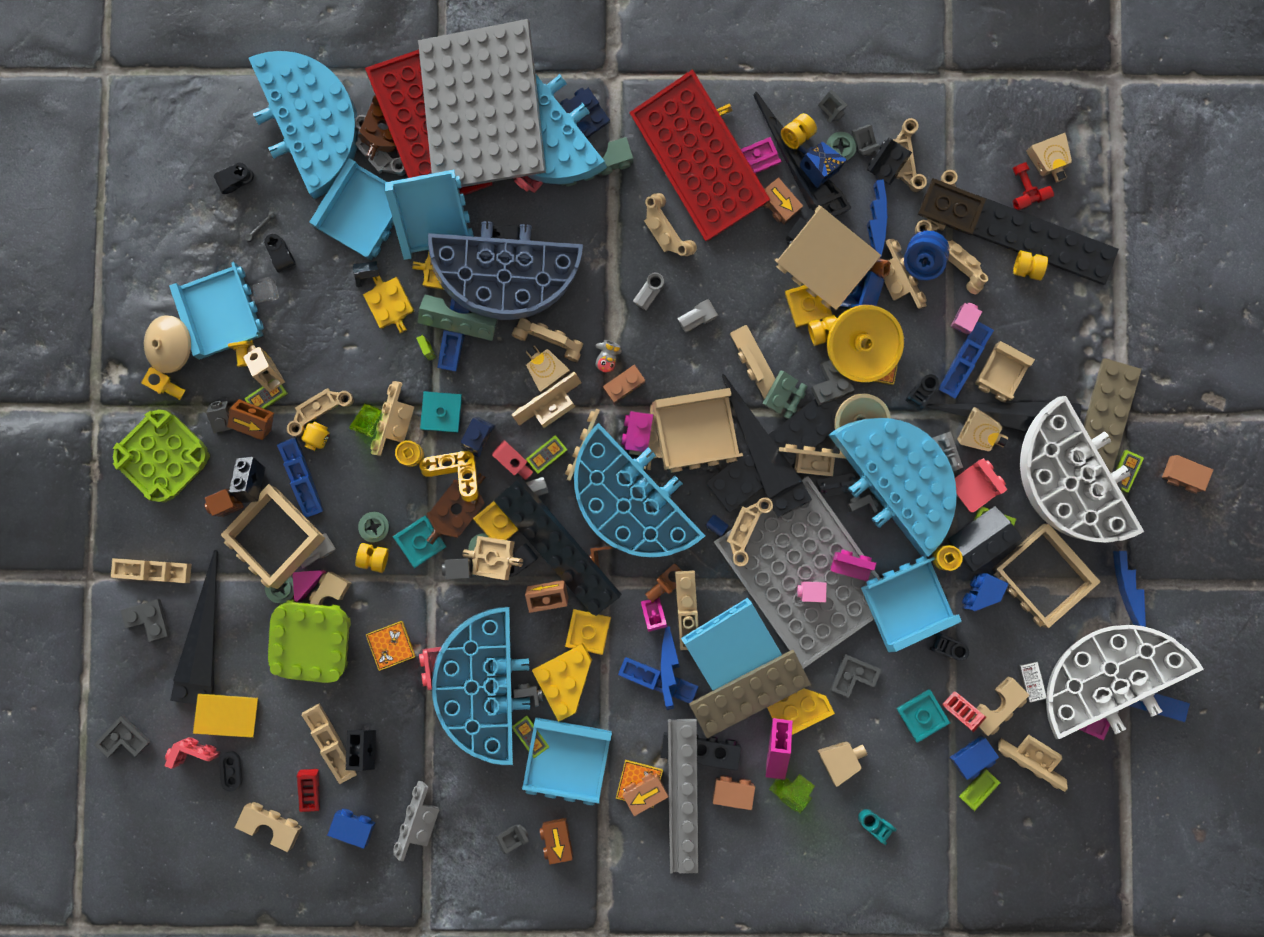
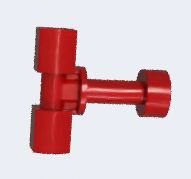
M1027 162L1012 168L1015 176H1020L1026 190L1023 192V196L1012 201L1016 210L1020 211L1031 206L1036 201L1041 203L1054 197L1051 186L1039 190L1037 187L1032 186L1027 171L1030 170Z

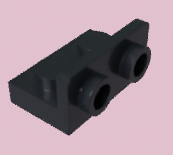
M888 138L881 144L880 151L876 157H873L869 162L867 171L881 180L884 179V182L891 185L912 152L893 139Z

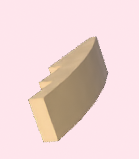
M112 558L111 578L190 583L192 564Z
M320 703L302 712V717L311 729V735L321 750L320 754L338 783L341 784L356 776V771L345 770L346 750Z

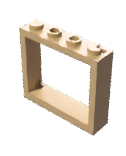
M270 484L261 491L259 500L251 502L221 534L225 539L224 543L232 550L234 549L237 552L236 556L241 561L247 562L250 565L248 569L262 578L260 580L262 584L267 588L273 587L279 589L325 540L321 532L276 487ZM271 499L309 536L272 576L235 539Z
M1048 523L1042 524L992 568L995 572L994 577L1009 583L1007 586L1008 593L1021 601L1020 606L1027 613L1030 612L1034 616L1033 621L1039 627L1043 626L1045 628L1051 627L1100 583V580ZM1041 535L1050 542L1085 582L1046 617L1039 612L1003 571L1009 563Z

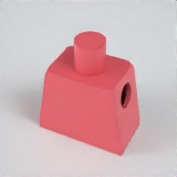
M505 440L491 453L514 476L518 473L526 480L533 473L525 465L528 461ZM514 458L518 461L516 466L510 463Z

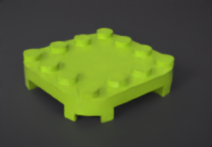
M155 410L144 414L146 417L120 443L115 444L113 447L114 463L112 464L116 470H120L144 494L145 498L165 503L176 497L201 472L207 464L210 454L205 444L176 415L166 410Z
M287 600L279 605L272 613L270 619L268 646L270 672L286 679L321 683L337 681L348 665L347 653L349 627L351 626L350 618L340 609V606L334 604L332 606Z

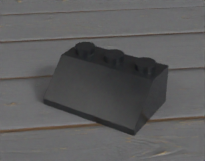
M993 506L980 517L949 537L948 541L952 546L960 550L963 557L962 560L968 569L975 572L1018 542L1022 537L996 506Z

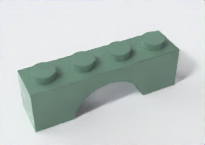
M627 137L608 142L607 152L603 156L607 168L599 174L607 175L612 173L614 169H626L633 164V156ZM593 176V177H591V178H588V179H584V181L591 180V179L595 178V176ZM574 181V183L561 184V185H562V186H563V185H566V186L568 187V186H573V185H575L577 182Z
M424 295L418 314L419 324L490 341L493 340L498 324V319L481 316L476 313L464 314L455 312L445 305L444 299Z

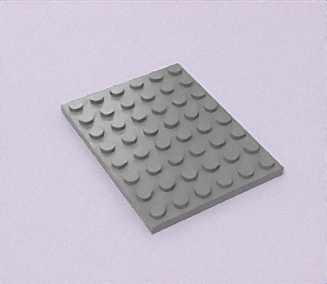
M524 19L418 40L432 174L454 170L455 175L460 177L461 186L465 187L546 173L530 21Z
M809 476L802 481L812 501L777 518L773 509L768 513L760 514L744 549L749 557L748 563L745 566H737L733 562L730 543L726 542L731 530L714 541V544L788 650H794L803 669L874 619L861 587L867 585L866 581L830 570L835 552L841 553V550L853 552L852 556L860 558V555L864 556V554ZM738 555L737 561L742 562L743 556ZM874 570L870 572L868 580L875 577L879 580L880 577ZM801 581L827 583L826 602L800 601V597H797L798 585H801Z

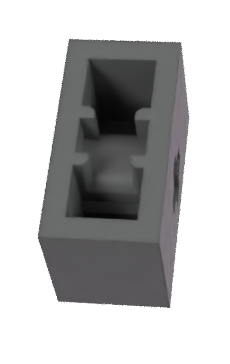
M472 558L445 560V564H442V575L446 576V580L473 578Z

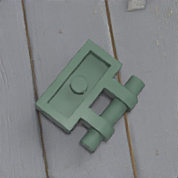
M780 370L762 404L779 414L784 408L786 412L783 417L790 419L797 412V406L800 400L804 399L808 386L801 383L798 389L795 388L798 380L785 371ZM792 393L794 397L791 403L789 404L787 403V400Z

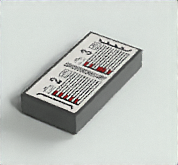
M1036 660L1019 664L1018 668L1023 688L1029 694L1026 698L1027 703L1045 700L1047 694L1039 662Z

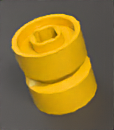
M803 113L782 128L781 136L788 147L797 149L816 134L817 126L809 115Z
M1020 250L1015 260L1013 274L1022 277L1028 275L1030 279L1041 281L1047 268L1048 257L1038 254L1032 256V253Z
M834 314L824 317L822 321L817 319L808 322V331L814 346L823 344L828 339L829 331L837 319Z
M406 440L397 445L395 456L399 463L408 467H415L424 459V451L420 445Z
M361 543L357 552L355 566L363 569L371 567L372 571L383 573L387 565L389 549L382 547L374 549L373 545Z
M940 546L932 553V557H935V560L932 562L940 570H956L962 563V554L955 546Z

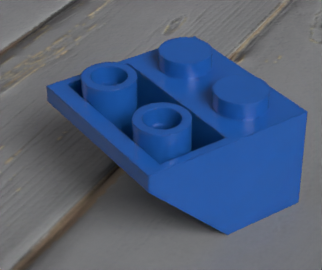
M977 573V576L974 575L970 582V586H972L970 592L966 593L962 600L964 604L962 608L977 611L1001 602L1009 583L986 573Z

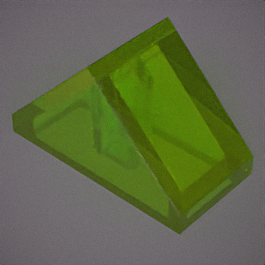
M364 404L349 429L373 438L382 410Z

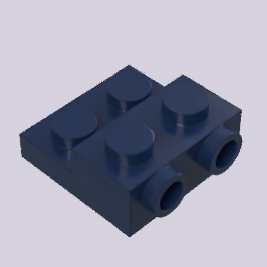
M589 87L585 90L580 88L574 93L575 97L571 100L566 98L559 103L565 112L569 114L582 103L589 110L590 114L576 123L586 138L610 123V119L600 107L598 100Z

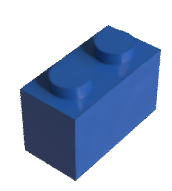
M979 736L949 758L960 774L968 780L969 778H976L980 774L979 771L983 768L993 766L999 756L987 739Z
M348 809L338 810L334 815L327 836L364 849L369 843L375 822L371 821V818L368 816L360 815L359 817L353 815V812Z

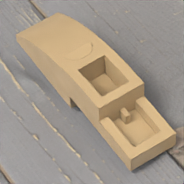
M694 570L675 572L680 650H688L681 638L698 628Z

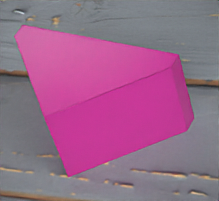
M324 570L294 572V600L302 602L317 585L322 575L327 572Z
M660 598L656 599L654 603L649 599L641 601L648 632L667 627Z

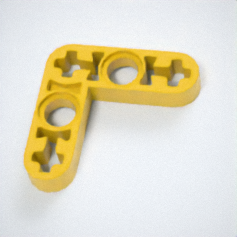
M463 451L427 457L421 460L419 467L424 476L432 477L458 472L459 491L462 499L467 502L477 499L479 494L476 461L473 453ZM446 461L452 462L448 467L443 466ZM465 474H473L470 479H463ZM467 486H470L471 488L470 494H467Z

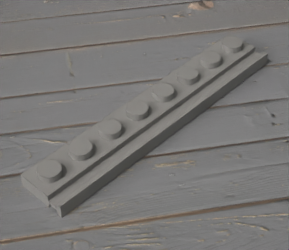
M668 719L670 873H698L697 720Z

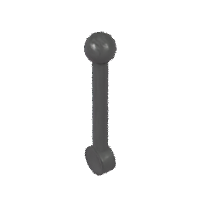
M269 212L268 217L253 232L245 235V239L251 242L253 236L266 223L274 219L276 214Z

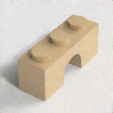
M333 572L324 573L319 580L320 586L318 590H314L309 598L310 604L323 605L324 600L329 596L342 600L351 582Z
M1007 677L995 689L1001 697V705L998 709L990 711L983 704L976 708L986 716V719L978 729L987 736L995 734L1000 728L999 725L1003 721H1008L1013 716V711L1017 707L1021 708L1027 702L1026 698L1029 694L1011 677ZM975 714L970 720L972 721L977 715Z
M252 802L244 806L235 828L253 836L258 832L261 825H268L273 830V838L270 844L289 852L293 848L302 826L298 825L296 820L284 819L280 817V813L273 810L267 811L263 809L261 804Z

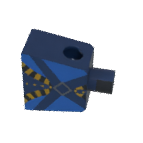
M805 141L798 149L805 155L800 162V167L817 188L838 173L846 162L843 156L824 142L819 143L813 148Z
M480 417L473 418L461 440V448L480 457L495 425Z

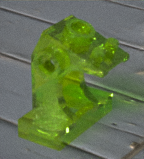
M799 774L793 782L786 777L785 780L776 779L769 790L776 794L779 800L793 811H798L801 814L812 799L810 793L815 785Z

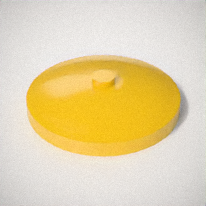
M859 305L843 312L833 323L827 339L828 356L834 368L843 376L857 382H872L889 374L898 364L904 348V335L897 319L887 310L874 305Z

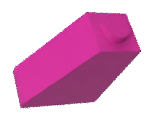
M773 718L765 777L785 780L791 755L792 720Z

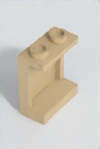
M1000 341L995 344L975 384L979 386L978 389L981 391L995 394L996 399L1002 402H1009L1013 400V395L1027 368L1033 364L1035 359Z

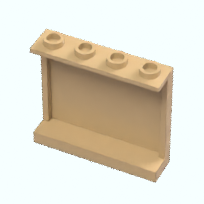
M819 205L815 210L816 213L779 259L776 258L775 261L778 263L777 268L784 274L787 271L792 274L793 277L791 279L799 286L802 283L807 286L806 291L813 297L818 295L822 298L821 303L828 309L833 307L837 310L880 258L881 254Z
M730 388L659 399L652 402L665 470H671V473L682 471V467L689 466L690 470L701 468L700 464L705 463L708 466L719 465V461L726 460V463L737 462V458L743 456V453L739 454L729 402V397L731 396Z

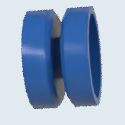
M926 230L914 235L908 243L904 255V265L909 274L919 280H931L941 275L946 268L950 247L948 241L935 231Z

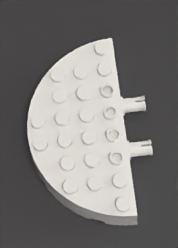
M1061 396L1051 401L1039 412L1031 423L1022 444L1020 456L1021 478L1031 505L1050 526L1076 539L1093 542H1114L1126 540L1143 533L1144 530L1117 485L1118 482L1129 477L1130 472L1126 473L1128 469L1123 465L1121 468L1110 473L1098 452V449L1109 444L1111 439H1106L1108 434L1103 432L1091 440L1068 398Z
M1120 625L1097 630L1071 645L1060 657L1051 673L1046 698V710L1051 730L1055 739H1060L1102 718H1107L1114 734L1126 730V727L1117 714L1119 710L1140 700L1143 701L1150 716H1155L1163 711L1156 702L1154 693L1204 669L1187 648L1178 643L1174 638L1155 629L1136 625Z

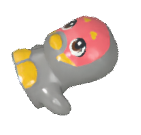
M604 340L603 343L595 345L596 348L601 349L595 364L598 370L610 372L615 367L616 354H621L622 350L619 344L610 340Z

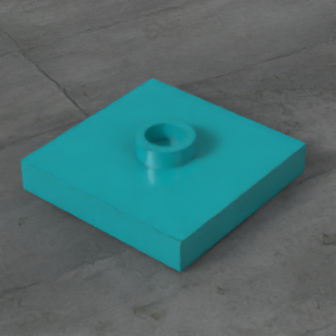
M424 391L420 429L459 433L462 394Z
M425 515L393 536L414 569L446 548L440 536L433 545L426 540L432 534L434 528Z
M930 689L896 708L916 743L950 724Z

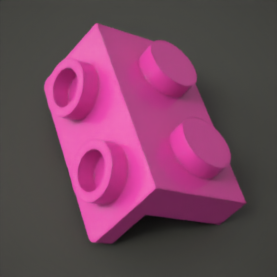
M630 411L629 415H625L624 426H627V433L622 435L621 445H625L624 449L644 452L647 449L653 414Z
M841 550V553L835 552L830 569L832 572L867 581L870 572L875 569L876 563L871 562L872 558L860 555V558L852 556L853 552Z

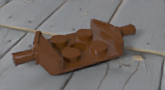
M373 96L372 103L358 132L361 142L369 146L365 157L367 159L370 157V160L374 159L378 151L388 153L395 149L389 129L382 130L378 127V124H386L376 96Z
M481 473L477 475L478 486L486 478ZM454 479L451 486L432 510L427 513L434 531L426 540L433 545L439 535L458 538L485 504L479 490L477 499L471 502L464 501L459 491V480ZM467 486V494H470L471 488L470 486ZM455 504L462 506V511L458 515L453 514L451 511L452 506Z

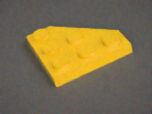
M584 643L532 670L558 722L575 714L579 706L587 674L592 663Z
M805 688L767 707L772 719L793 721L792 735L835 714L825 695Z

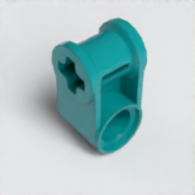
M869 809L862 810L858 815L859 823L884 845L887 844L886 840L892 832L897 830L893 825ZM867 816H872V822L869 824H865V818Z

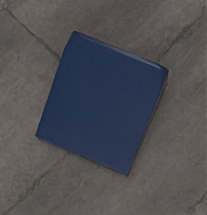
M712 515L706 523V527L721 537L728 528V524L716 515Z

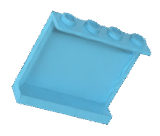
M348 158L309 223L367 259L372 260L373 257L376 258L381 250L382 242L387 241L391 233L390 229L394 225L385 193L386 181Z
M454 170L385 183V193L404 260L411 259L413 252L429 250L428 233L474 237L472 228H468L467 224L470 222L468 211H464L463 208L466 205L465 197L459 191V188H462L459 176L455 175Z
M235 262L231 263L232 267L190 283L181 286L177 283L169 285L180 319L190 334L192 355L199 360L229 349V343L251 341L263 336L262 330L264 326L255 313L258 312L255 302L251 301L250 295L252 292L249 285L245 284L244 277L246 275L244 269Z
M922 556L915 559V564L910 565V563L899 566V571L894 572V570L883 573V578L878 580L875 577L867 580V585L861 587L888 652H897L962 622L959 614L953 615L931 561L935 560V557L927 558Z
M748 598L681 638L712 690L782 655Z
M535 717L522 790H526L525 793L537 795V792L544 793L545 797L548 798L560 796L570 802H575L576 799L583 800V803L587 805L599 803L612 731ZM538 730L549 748L533 758L532 753Z

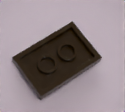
M932 178L918 215L971 236L986 199Z

